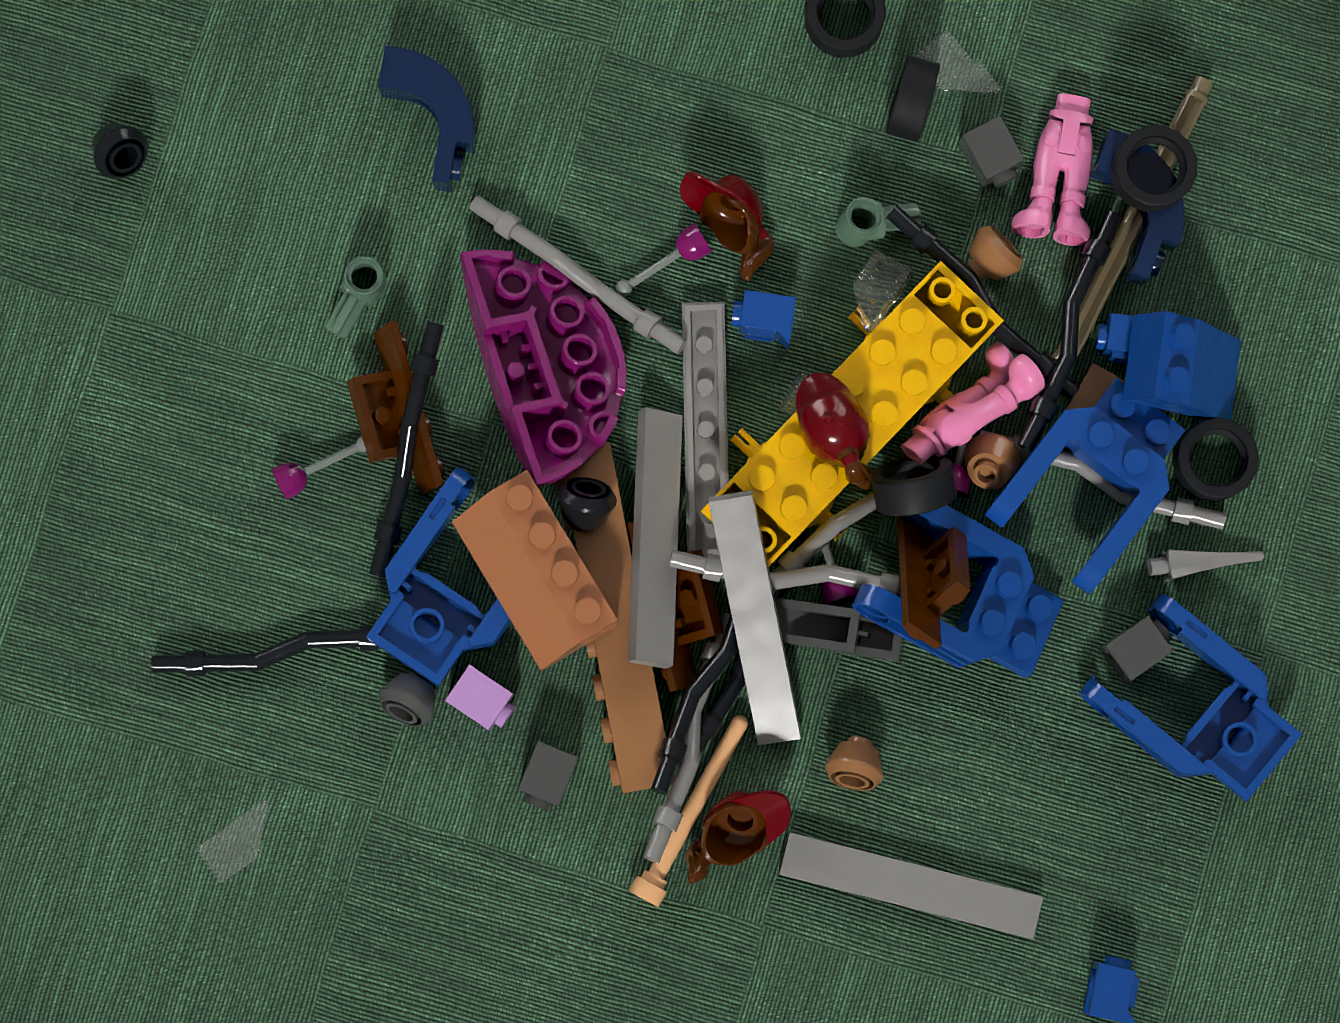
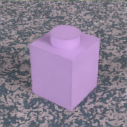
M470 664L445 700L489 731L492 730L495 724L502 728L516 708V706L510 703L515 696L513 693Z

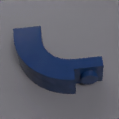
M385 45L378 84L381 96L416 103L427 109L436 119L439 125V141L432 183L435 190L452 192L453 181H461L464 167V156L458 155V151L475 154L476 130L469 101L458 81L434 59L413 50Z
M1113 129L1107 132L1102 140L1092 168L1091 178L1113 185L1111 180V162L1117 148L1129 135ZM1148 145L1139 147L1132 154L1129 161V175L1132 182L1140 190L1150 194H1160L1169 190L1176 183L1177 180L1169 166ZM1183 198L1175 206L1160 212H1144L1139 210L1142 220V232L1126 280L1143 285L1150 278V275L1157 277L1165 258V252L1159 251L1160 247L1173 251L1180 244L1184 228Z

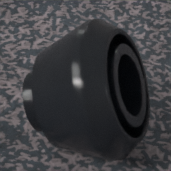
M110 123L103 126L97 131L92 141L95 166L103 176L111 179H120L133 175L143 166L147 158L149 144L146 136L139 129L121 123Z
M588 477L569 479L559 487L557 492L562 518L573 530L578 532H592L595 528L601 527L617 503V498L609 485Z

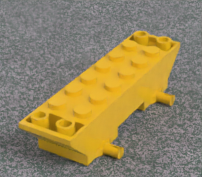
M942 261L879 323L861 305L848 317L866 336L864 341L831 375L844 383L858 400L867 416L870 435L861 462L867 465L922 407L933 403L935 400L941 404L954 394L947 387L954 373L1004 321ZM797 411L762 445L757 443L744 428H741L737 435L733 436L730 441L749 458L735 476L715 495L720 496L753 490L768 567L804 530L813 527L817 523L822 526L830 517L834 516L830 512L834 500L849 484L846 480L845 468L822 461L810 452L799 427ZM708 503L700 512L712 522ZM848 527L842 530L841 534H843L848 529ZM838 533L834 537V540L836 541L841 536V534Z

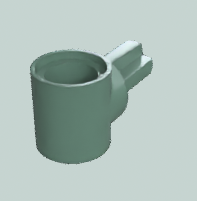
M868 197L854 199L836 221L835 229L838 238L848 246L860 247L869 240L883 239L885 232L899 230L886 218L896 205L882 206L880 201H875ZM917 204L898 205L921 225V210ZM856 215L863 218L867 224V229L857 227L853 223L851 216Z
M363 256L353 259L347 265L344 279L338 288L343 292V295L326 324V329L332 334L344 339L349 337L365 306L372 308L376 300L384 294L387 280L380 264L376 260ZM363 270H372L377 274L375 284L368 289H360L354 283L357 274Z

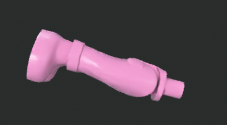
M1066 93L1057 95L1055 109L1049 112V120L1041 133L1033 165V186L1029 195L1032 202L1027 209L1018 212L1012 218L1011 231L1026 238H1042L1049 234L1052 220V203L1055 202L1058 175L1062 171L1064 172V181L1059 201L1061 207L1055 222L1053 239L1058 243L1069 246H1084L1090 239V227L1082 218L1080 210L1085 206V192L1089 183L1093 160V139L1090 128L1093 123V117L1089 116L1091 103L1089 98Z
M1001 342L993 343L985 352V360L990 371L989 375L981 377L974 383V386L949 397L928 413L920 421L919 425L912 428L913 436L901 445L902 451L913 461L922 464L933 455L941 457L948 454L946 451L966 444L972 439V435L982 427L1004 414H1010L1017 409L1018 403L1030 400L1043 391L1045 381L1037 365L1025 354H1020L1014 358L1009 349Z

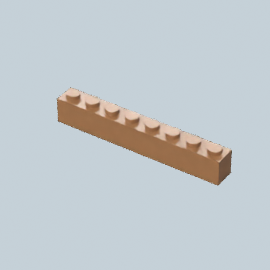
M605 442L601 448L584 462L582 467L568 476L557 480L556 486L559 489L569 479L588 477L609 485L617 498L615 508L601 527L587 533L574 530L576 547L574 548L618 619L616 628L587 644L586 647L589 658L597 657L600 674L592 675L596 700L606 701L608 717L600 718L604 743L613 742L616 760L608 761L612 786L621 785L622 792L625 794L651 789L661 760L658 757V752L662 740L666 736L653 667L628 662L632 556L610 442ZM563 519L565 531L573 530Z

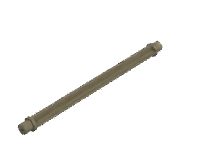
M1196 76L1190 89L1185 90L1184 98L1169 128L1179 131L1186 139H1188L1199 115L1208 103L1207 96L1213 86L1210 80ZM1159 145L1156 153L1172 171L1177 158L1170 149ZM1132 206L1128 207L1110 242L1111 252L1105 265L1099 266L1080 305L1077 357L1142 230L1139 209ZM1061 341L1055 353H1052L1051 357L1056 361L1060 355Z

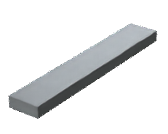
M725 302L682 303V337L687 340V344L683 349L687 552L702 550L704 557H707L708 553L719 556L713 523L700 511L709 503V497H714L729 482Z
M645 407L638 411L628 662L666 669L673 666L677 568L669 567L672 551H678L683 415Z
M750 490L709 497V507L758 745L801 739V728L754 492Z
M791 832L788 835L779 875L1030 939H1034L1043 896Z

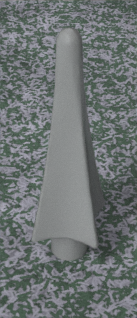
M1168 549L1167 552H1160L1161 557L1149 558L1147 560V569L1150 576L1164 574L1165 582L1219 567L1261 561L1265 555L1262 551L1204 552Z

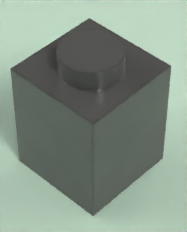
M1000 115L963 134L958 143L982 188L994 183L996 188H999L1019 176L1016 170L1020 169L1025 159Z
M1149 616L1139 619L1099 647L1124 683L1132 681L1173 652V649L1168 644L1172 641L1170 633L1158 619L1152 621Z
M538 741L518 789L527 793L524 802L546 811L549 810L551 803L560 806L579 757Z

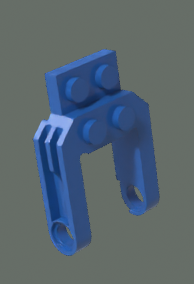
M1118 378L1111 383L1094 407L1068 409L1056 419L1033 452L1030 453L984 514L1002 528L1065 446L1071 449L1075 457L1121 492L1129 493L1132 499L1091 552V558L1071 580L1072 583L1088 595L1101 582L1170 490L1164 458L1185 431L1184 428L1158 408L1122 400L1125 383Z
M457 467L446 480L386 567L385 573L391 601L366 636L367 640L437 687L441 685L462 653L494 648L511 623L498 599H496L487 614H482L476 605L427 572L417 570L465 501L477 478L460 467Z
M948 505L927 513L904 516L923 527L922 532L936 540L954 526L966 535L968 557L986 567L979 574L956 628L940 620L942 645L935 650L924 641L912 638L902 627L901 598L881 587L871 584L861 585L852 604L853 609L863 617L956 668L989 658L1023 678L1032 676L1064 600L1032 583L1034 575L1025 549Z
M1161 593L1147 609L1149 615L1154 620L1158 619L1169 633L1230 682V686L1218 694L1183 737L1181 745L1126 699L1123 701L1119 700L1096 681L1095 676L1092 675L1078 693L1090 706L1177 778L1211 774L1246 802L1297 742L1302 733L1268 706L1267 680L1264 672L1178 602Z

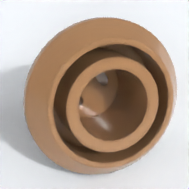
M992 225L983 226L978 229L968 250L972 257L968 261L971 269L984 281L989 277L998 281L1019 272L1022 268L1023 257L1016 247Z
M984 433L974 437L968 443L964 453L965 465L970 479L974 484L983 489L993 490L1008 484L1022 465V455L1016 444L1007 437L996 433Z
M849 737L847 741L839 743L825 763V771L829 779L843 788L867 791L875 788L883 781L884 774L880 753L873 747V743L863 737Z

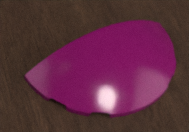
M473 250L461 252L460 260L473 326L484 368L501 419L524 470H528L537 487L551 484L582 467L584 462L604 445L619 418L617 414L621 398L626 390V364L620 338L610 317L595 297L587 298L583 292L572 284V280L551 264L542 261L537 265L520 260L515 257L512 251Z

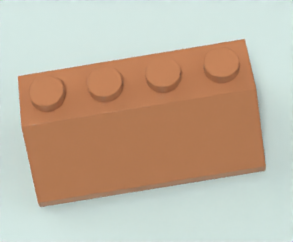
M528 470L489 491L452 521L453 526L541 672L616 628L617 617Z

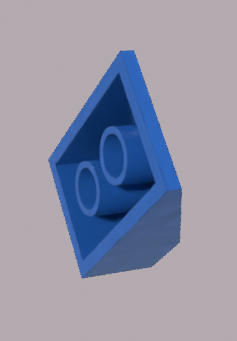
M1168 311L1133 315L1122 400L1204 420L1217 417L1231 420L1241 340L1202 320Z

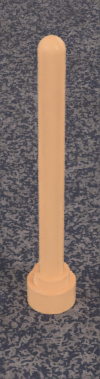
M736 715L732 718L680 814L683 817L677 832H671L660 862H653L649 872L644 870L641 877L636 875L628 890L658 908L667 893L664 890L667 884L664 879L748 727V720L745 716Z

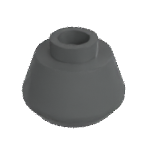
M409 671V673L398 674L380 689L378 695L381 708L390 717L403 724L418 727L432 720L436 692L429 680L415 671Z

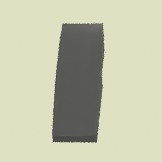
M775 597L784 644L902 663L905 639L863 617L854 609Z

